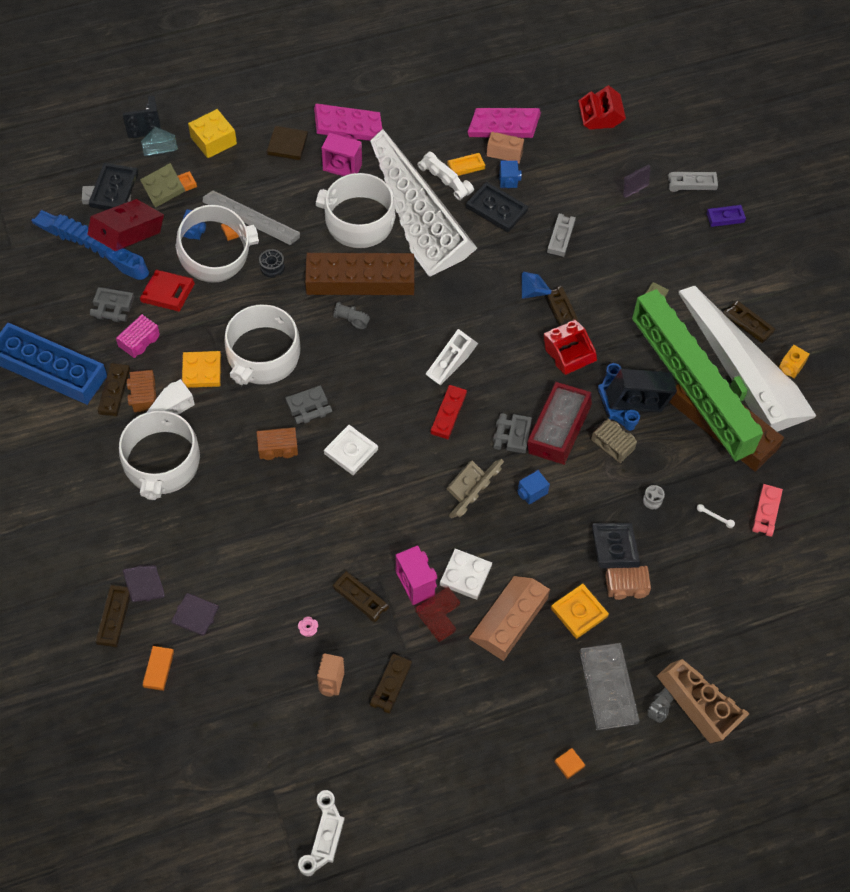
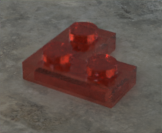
M447 587L415 608V612L438 642L456 631L455 626L446 614L458 607L460 601L451 589Z

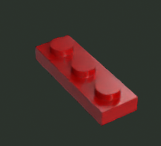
M449 385L431 428L432 435L449 440L467 390Z

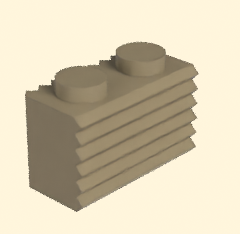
M607 419L593 432L591 439L619 463H622L635 450L637 444L635 437L631 433L625 432L617 422Z

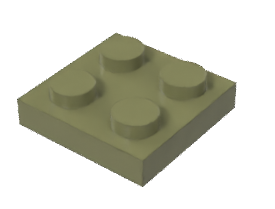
M171 163L140 179L155 208L186 191Z

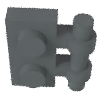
M98 287L93 300L94 306H98V309H91L90 316H95L97 319L102 320L107 318L112 319L114 322H126L128 316L121 313L122 311H130L134 294ZM106 308L114 309V312H108Z
M321 385L285 397L292 416L300 414V416L294 417L296 424L302 422L305 424L310 422L311 419L322 418L332 412L330 405L323 407L328 402Z
M500 414L496 422L497 431L493 437L494 449L499 450L502 444L506 443L508 451L526 453L532 417L513 414L511 421L507 420L506 414ZM505 429H510L509 435L504 434Z

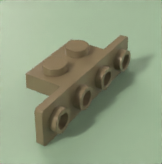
M502 459L493 462L485 473L473 461H470L446 488L460 502L449 514L451 519L465 514L467 505L473 503L479 497L477 493L481 489H485L490 484L489 479L501 471L502 468L500 466L504 462Z

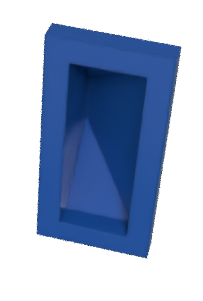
M522 273V299L551 294L550 288L538 274Z

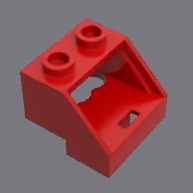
M609 85L596 94L591 91L578 100L583 124L588 129L613 128L626 119L621 95ZM605 104L607 105L608 112L604 113L603 105Z
M576 320L544 333L546 352L555 359L556 366L565 375L597 361L596 351L585 328ZM571 342H578L577 345H572L568 349L559 351L562 346L569 345Z

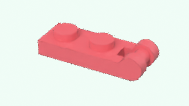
M763 484L752 532L766 533V536L772 537L783 489Z

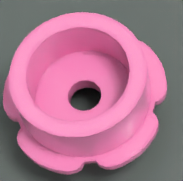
M305 617L298 624L300 633L306 637L313 636L317 632L318 622L315 619L313 620L312 617Z

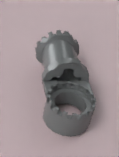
M337 302L335 306L336 311L333 314L334 318L348 319V322H351L358 329H365L370 320V317L367 316L368 314L365 315L362 311H356L355 306L348 307L342 305L341 302Z
M666 687L660 693L655 694V701L651 703L652 706H649L650 710L648 709L649 713H647L649 718L659 723L666 719L669 707L671 706L670 703L674 700V697Z

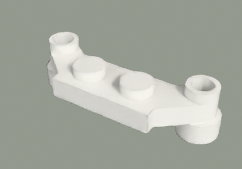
M430 151L417 164L420 170H429L434 176H438L445 185L453 188L455 191L453 194L458 200H461L466 195H470L474 191V187L469 181L461 182L458 175L437 159L435 154Z
M328 790L321 791L317 796V804L323 814L311 855L301 857L298 863L300 872L305 876L313 875L316 870L327 862L333 863L342 831L344 817L339 815L334 804V795ZM324 801L330 802L327 805L323 804ZM306 865L312 866L309 870L304 869Z

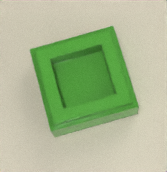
M740 376L734 377L730 389L734 394L738 395L740 401H744L748 390Z

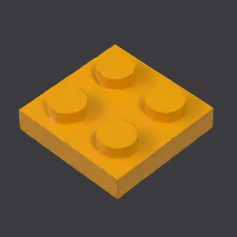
M220 351L183 352L182 382L187 388L221 386Z
M581 584L551 605L552 611L576 639L609 615L584 584Z

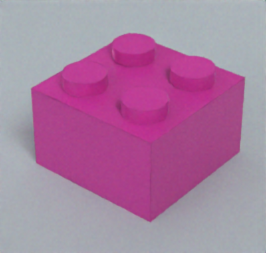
M329 133L322 146L323 171L341 176L358 173L362 166V143L355 139Z
M419 546L396 554V574L412 605L435 596V588L437 587L436 572L428 566L427 555L424 551L421 552Z

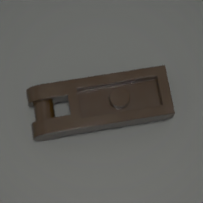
M562 286L551 290V294L544 295L559 326L573 320L580 324Z
M735 301L731 308H727L723 312L729 320L735 322L762 344L775 331L774 327L739 301Z
M347 571L333 585L334 590L367 615L374 623L380 618L379 615L382 612L385 613L389 609L386 602ZM372 603L377 606L374 610L370 608Z
M395 654L392 655L371 700V707H379L384 709V712L391 713L411 668L412 661ZM383 695L385 697H388L389 699L385 701L382 700L381 697Z

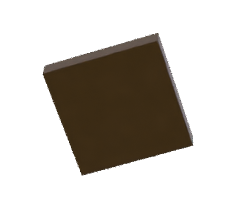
M275 126L267 149V155L301 160L308 131Z

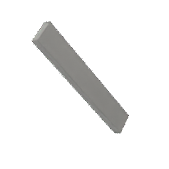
M211 191L203 197V203L226 207L234 211L244 223L254 225L256 229L289 245L300 237L298 231L218 192Z

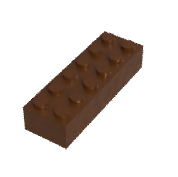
M307 253L306 294L414 295V253Z
M680 384L676 385L677 392L669 403L723 445ZM749 410L753 420L761 426L763 435L755 452L740 460L756 472L780 448L784 437Z

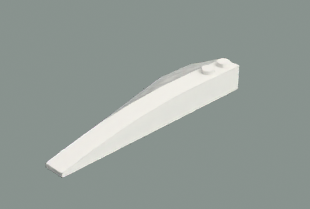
M382 129L370 140L385 176V182L392 191L395 209L400 217L401 226L404 228L406 240L410 245V251L414 253V257L426 273L432 276L465 260L477 247L397 145Z
M696 286L679 291V295L732 381L737 376H740L748 390L744 400L755 415L777 432L816 417L798 386Z

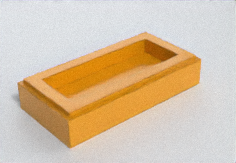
M480 153L448 160L447 162L448 167L458 176L485 169Z

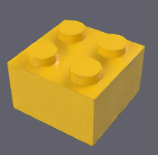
M218 109L188 123L190 137L207 158L237 144L234 128Z

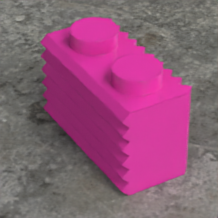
M141 314L116 337L118 347L133 358H136L137 355L145 351L151 342L153 343L158 339L160 333L157 324Z

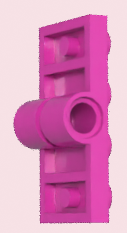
M315 104L314 112L317 134L328 135L332 133L350 139L370 141L382 130L380 112Z
M476 108L468 135L469 137H490L491 132H497L518 138H533L541 114L540 109Z

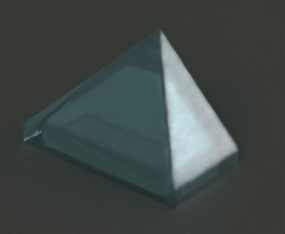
M155 127L141 141L144 156L178 150L175 135L158 127Z

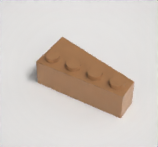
M683 659L670 663L657 675L709 743L722 741L749 715L746 710L740 709L735 705L736 702L730 697H726L719 692V688L714 684H710L703 679V676Z

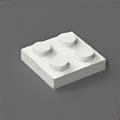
M348 425L324 449V454L354 475L378 450V445Z
M455 549L440 581V586L477 600L492 567V563Z

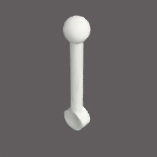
M702 504L697 506L699 512L703 511L724 522L728 528L734 527L735 522L733 520L722 518L704 508Z

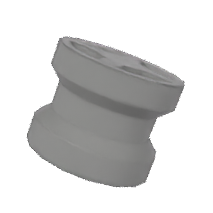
M657 485L649 486L643 497L644 505L649 509L659 508L665 495L663 489Z

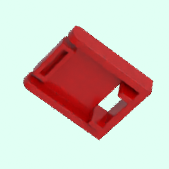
M155 270L154 275L143 291V295L140 296V301L180 312L195 283L193 278ZM179 286H181L182 292L180 296L174 298Z

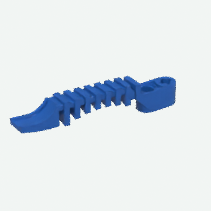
M41 210L40 214L31 220L33 224L55 236L59 235L62 240L66 238V240L70 241L71 239L74 243L77 241L80 245L84 244L88 249L91 247L95 253L98 251L100 257L104 258L105 256L122 273L130 277L142 280L149 274L143 257L123 248L117 251L112 250L88 236V226H82L80 222L76 223L74 219H69L68 216H62L61 214L54 216Z

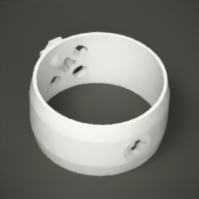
M364 173L349 174L336 180L328 191L320 189L316 206L325 209V221L329 232L341 244L353 248L371 247L382 242L390 234L395 220V201L391 189L380 178ZM355 197L376 200L388 210L379 220L362 225L346 223L332 213L339 203Z
M205 205L192 210L183 219L177 231L175 246L179 261L191 276L201 281L213 283L225 281L237 274L246 262L249 246L258 244L259 239L256 227L254 225L246 226L234 211L219 205ZM215 221L231 227L239 235L244 251L236 261L229 265L207 267L195 262L187 255L182 246L181 239L192 226L201 222Z
M271 305L250 306L233 316L227 325L224 343L227 359L232 367L230 377L240 385H247L248 382L255 384L275 383L287 377L296 367L300 355L299 332L291 316L284 310ZM261 327L281 330L294 341L284 355L268 362L247 361L236 355L232 350L234 343L241 335Z
M152 411L136 417L125 427L119 442V457L125 474L136 487L141 489V496L149 500H156L161 498V494L181 489L191 481L198 469L200 450L196 434L189 423L175 413ZM154 433H176L185 437L192 444L191 451L185 461L178 467L165 473H144L128 464V457L133 447L141 439Z

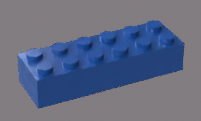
M7 323L0 332L1 367L88 405L107 378L104 364L13 324Z

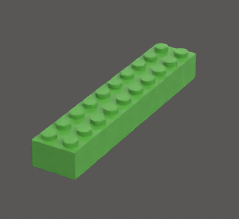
M657 289L638 297L632 318L734 461L736 462L754 453L763 435L761 426L753 420L749 410L740 402L738 395L734 394L730 389L727 380L722 378L717 367L710 362L706 352L699 347L695 337L691 336L686 325L679 320L675 310L668 305L665 297Z

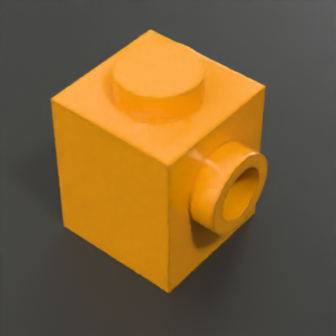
M793 345L783 358L779 369L784 374L795 378L805 365L810 354Z

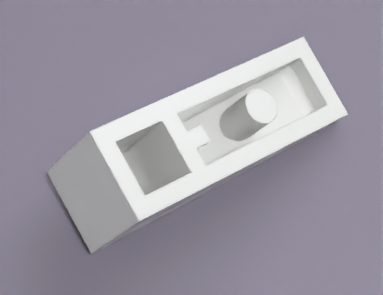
M458 329L426 375L441 385L469 357L478 343Z
M180 379L164 388L147 413L152 411H168L178 415L195 405L193 395Z

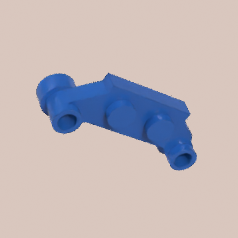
M611 363L607 366L606 377L603 383L598 385V391L608 418L617 421L626 430L631 431L635 429L639 422V413L635 410H614L609 407L606 389L620 369H622L620 365Z

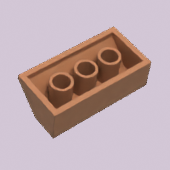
M514 576L469 639L504 661L547 601L550 589L533 578Z

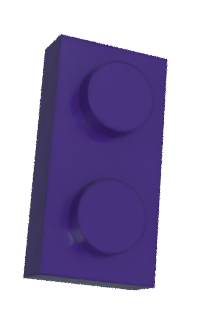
M741 205L707 210L711 227L745 223L746 220Z

